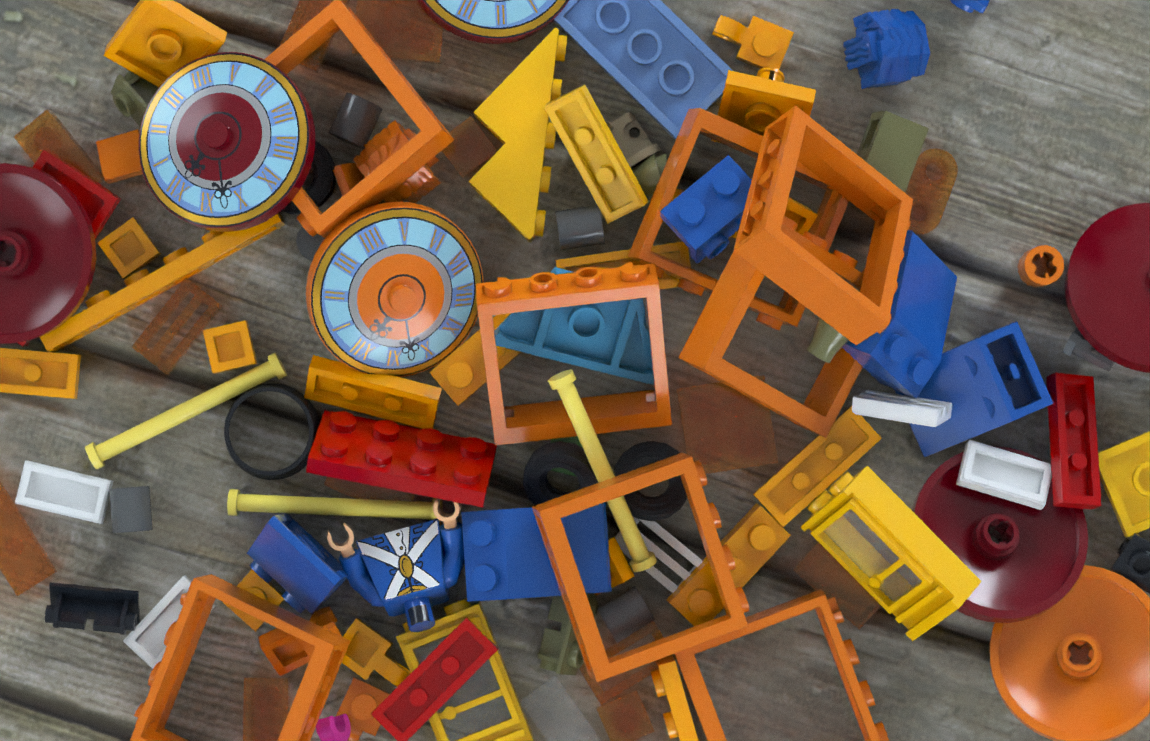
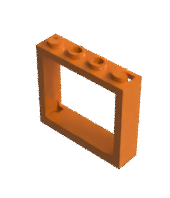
M342 0L331 2L264 60L272 63L285 74H288L341 29L421 131L323 213L303 187H301L292 201L301 211L296 217L297 220L312 237L318 233L326 238L347 217L364 208L379 204L455 140L355 13Z
M795 105L765 127L733 251L849 341L858 345L876 332L881 334L891 321L890 312L893 297L898 288L897 278L900 263L904 257L903 248L906 233L911 224L909 219L913 199ZM798 161L875 221L860 292L781 231Z
M702 108L688 109L627 257L640 262L639 265L655 263L658 279H662L664 273L680 279L677 284L678 288L702 297L704 290L712 293L718 282L717 279L651 251L663 222L660 217V211L671 202L699 133L756 159L758 158L763 136ZM798 161L794 176L826 190L817 211L818 216L812 224L809 233L827 241L829 244L826 251H829L849 200ZM784 291L779 306L754 296L748 309L758 313L756 319L758 323L780 331L782 324L798 327L805 306Z
M784 216L781 226L783 233L858 290L861 289L865 268H863L862 272L855 269L858 264L857 260L838 250H834L832 254L826 251L829 244L827 241L807 231H804L803 235L797 233L796 229L799 224ZM733 251L678 358L794 424L826 438L863 367L848 352L841 348L834 355L830 363L825 362L804 404H801L722 359L765 276Z
M629 262L621 267L608 269L584 267L573 273L556 275L551 272H540L532 275L530 278L512 280L497 277L495 282L475 284L495 446L577 436L562 400L504 407L493 315L646 298L654 390L584 397L580 399L596 434L672 425L660 290L655 263L633 266V262Z
M679 453L532 507L588 675L596 682L748 626L744 613L749 611V604L743 589L740 586L735 587L730 572L736 569L734 558L727 544L721 545L716 530L722 527L721 519L714 503H707L702 488L708 485L704 468L699 460L694 461L690 455ZM680 475L726 615L608 658L561 518Z
M212 574L194 578L188 592L181 595L180 604L183 607L177 621L169 627L165 635L164 645L167 647L163 658L150 673L148 685L151 688L146 701L138 707L134 714L138 719L130 741H188L164 728L215 599L315 646L278 738V741H310L350 640Z
M822 589L745 617L748 624L747 627L675 653L707 741H727L695 654L814 609L864 741H889L882 721L874 724L868 707L876 704L867 680L858 682L853 666L859 664L860 661L852 640L849 638L843 641L837 624L844 622L835 597L827 599Z

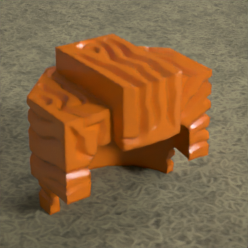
M394 120L387 125V128L382 129L372 140L364 144L365 149L360 152V155H356L353 160L360 172L366 177L412 139L416 133L410 128L405 130L400 123ZM436 156L383 200L385 202L408 201L412 203L420 201L422 196L427 195L441 183L430 169L439 159Z

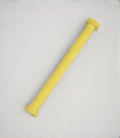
M275 352L267 356L269 361L98 445H95L94 442L86 445L85 450L89 460L97 470L105 466L104 461L276 376L279 380L286 377L287 373L279 356Z
M572 369L565 370L548 380L552 390L557 389L598 483L613 478L615 475L573 383L576 380V376ZM624 496L607 501L632 557L629 564L633 572H641L654 566L657 563L654 552H648Z
M229 489L227 511L228 515L238 516L241 511L434 520L437 517L434 515L433 505L437 498H433L432 502L258 495L240 494L239 489ZM440 499V508L443 511V500Z

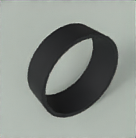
M277 383L258 385L240 395L231 406L224 426L226 447L234 462L248 474L266 480L288 478L307 466L308 456L320 424L319 417L313 404L309 399L304 398L300 391ZM273 391L291 397L301 406L309 424V438L302 455L290 466L277 471H261L248 466L237 456L230 441V421L236 408L246 398L260 392Z

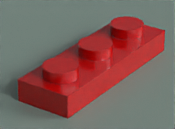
M1055 372L1046 377L1047 390L1054 403L1048 406L1053 506L1092 510L1102 506L1094 376Z
M466 617L371 712V715L397 741H408L499 648Z

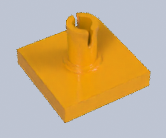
M140 0L107 44L103 56L153 85L160 87L169 76L187 63L203 56L217 53L225 42L227 32L173 0Z
M771 67L760 69L756 76L728 70L717 116L763 136L765 127L795 105L810 116L816 90L784 83L785 76L783 72L776 68L773 80L769 79Z

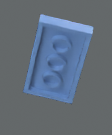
M569 0L563 10L554 18V22L675 140L688 109L702 108L707 111L722 96L728 70L733 71L661 0Z

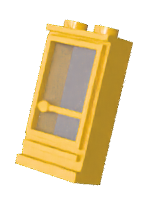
M868 466L863 468L854 477L847 471L828 491L824 490L807 507L812 514L800 526L804 532L810 529L812 531L810 534L889 614L893 613L896 617L895 620L899 624L902 623L908 629L905 634L912 641L958 610L982 582Z
M467 598L443 607L446 615L435 619V626L426 631L411 632L408 623H403L405 632L398 634L396 639L410 673L466 617L498 647L481 602L471 605L470 602H467ZM499 649L429 719L437 741H535Z

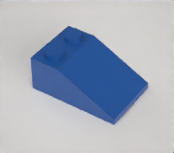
M908 230L903 248L904 257L900 263L897 278L898 288L893 297L889 325L881 334L876 332L858 345L848 341L842 348L880 384L917 399L941 362L957 276L913 231Z
M606 502L561 518L586 594L612 592ZM532 507L461 512L467 602L562 596Z
M287 513L274 515L267 522L247 552L254 560L249 565L252 570L267 583H270L272 579L276 580L286 590L282 595L284 600L300 614L305 609L311 614L315 613L342 585L348 576L340 562Z

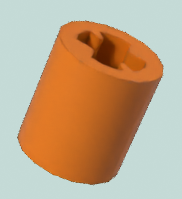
M1048 245L1037 246L1025 252L1018 263V273L1021 280L1032 287H1044L1056 282L1064 270V259L1061 253Z

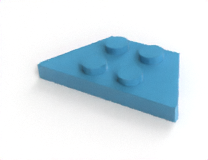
M554 267L551 273L556 275L573 273V271ZM643 298L511 313L494 330L496 346L654 385L650 338Z

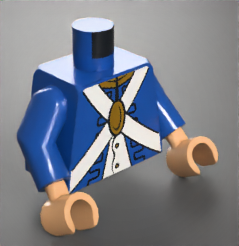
M436 499L433 505V512L437 519L356 541L358 549H353L352 547L354 535L351 527L343 523L345 530L349 534L347 541L341 544L335 543L328 530L326 535L328 544L334 550L340 551L341 555L338 557V560L343 570L348 574L347 579L350 586L374 607L384 606L388 615L392 617L405 614L411 632L426 631L435 626L431 606L442 604L449 600V588L457 584L465 563L462 524L456 520L462 509V503L453 502L455 511L448 514L441 510L440 499ZM439 520L443 521L444 524L440 525Z

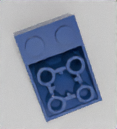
M1018 322L1007 324L943 352L941 362L918 398L952 403L951 418L936 427L909 423L923 457H927L1054 404ZM894 390L896 394L906 395L897 390Z

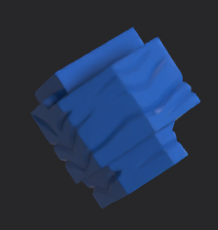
M899 9L881 10L879 12H867L853 18L854 26L856 27V37L843 42V47L846 49L844 54L846 55L845 61L848 62L847 68L848 70L858 69L862 89L893 86L909 81L912 77L924 75L930 56L925 24L913 10L901 12Z

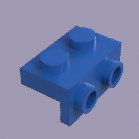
M729 155L660 211L662 220L690 249V257L696 263H699L706 256L712 259L719 255L729 244L728 238L738 231L752 179Z

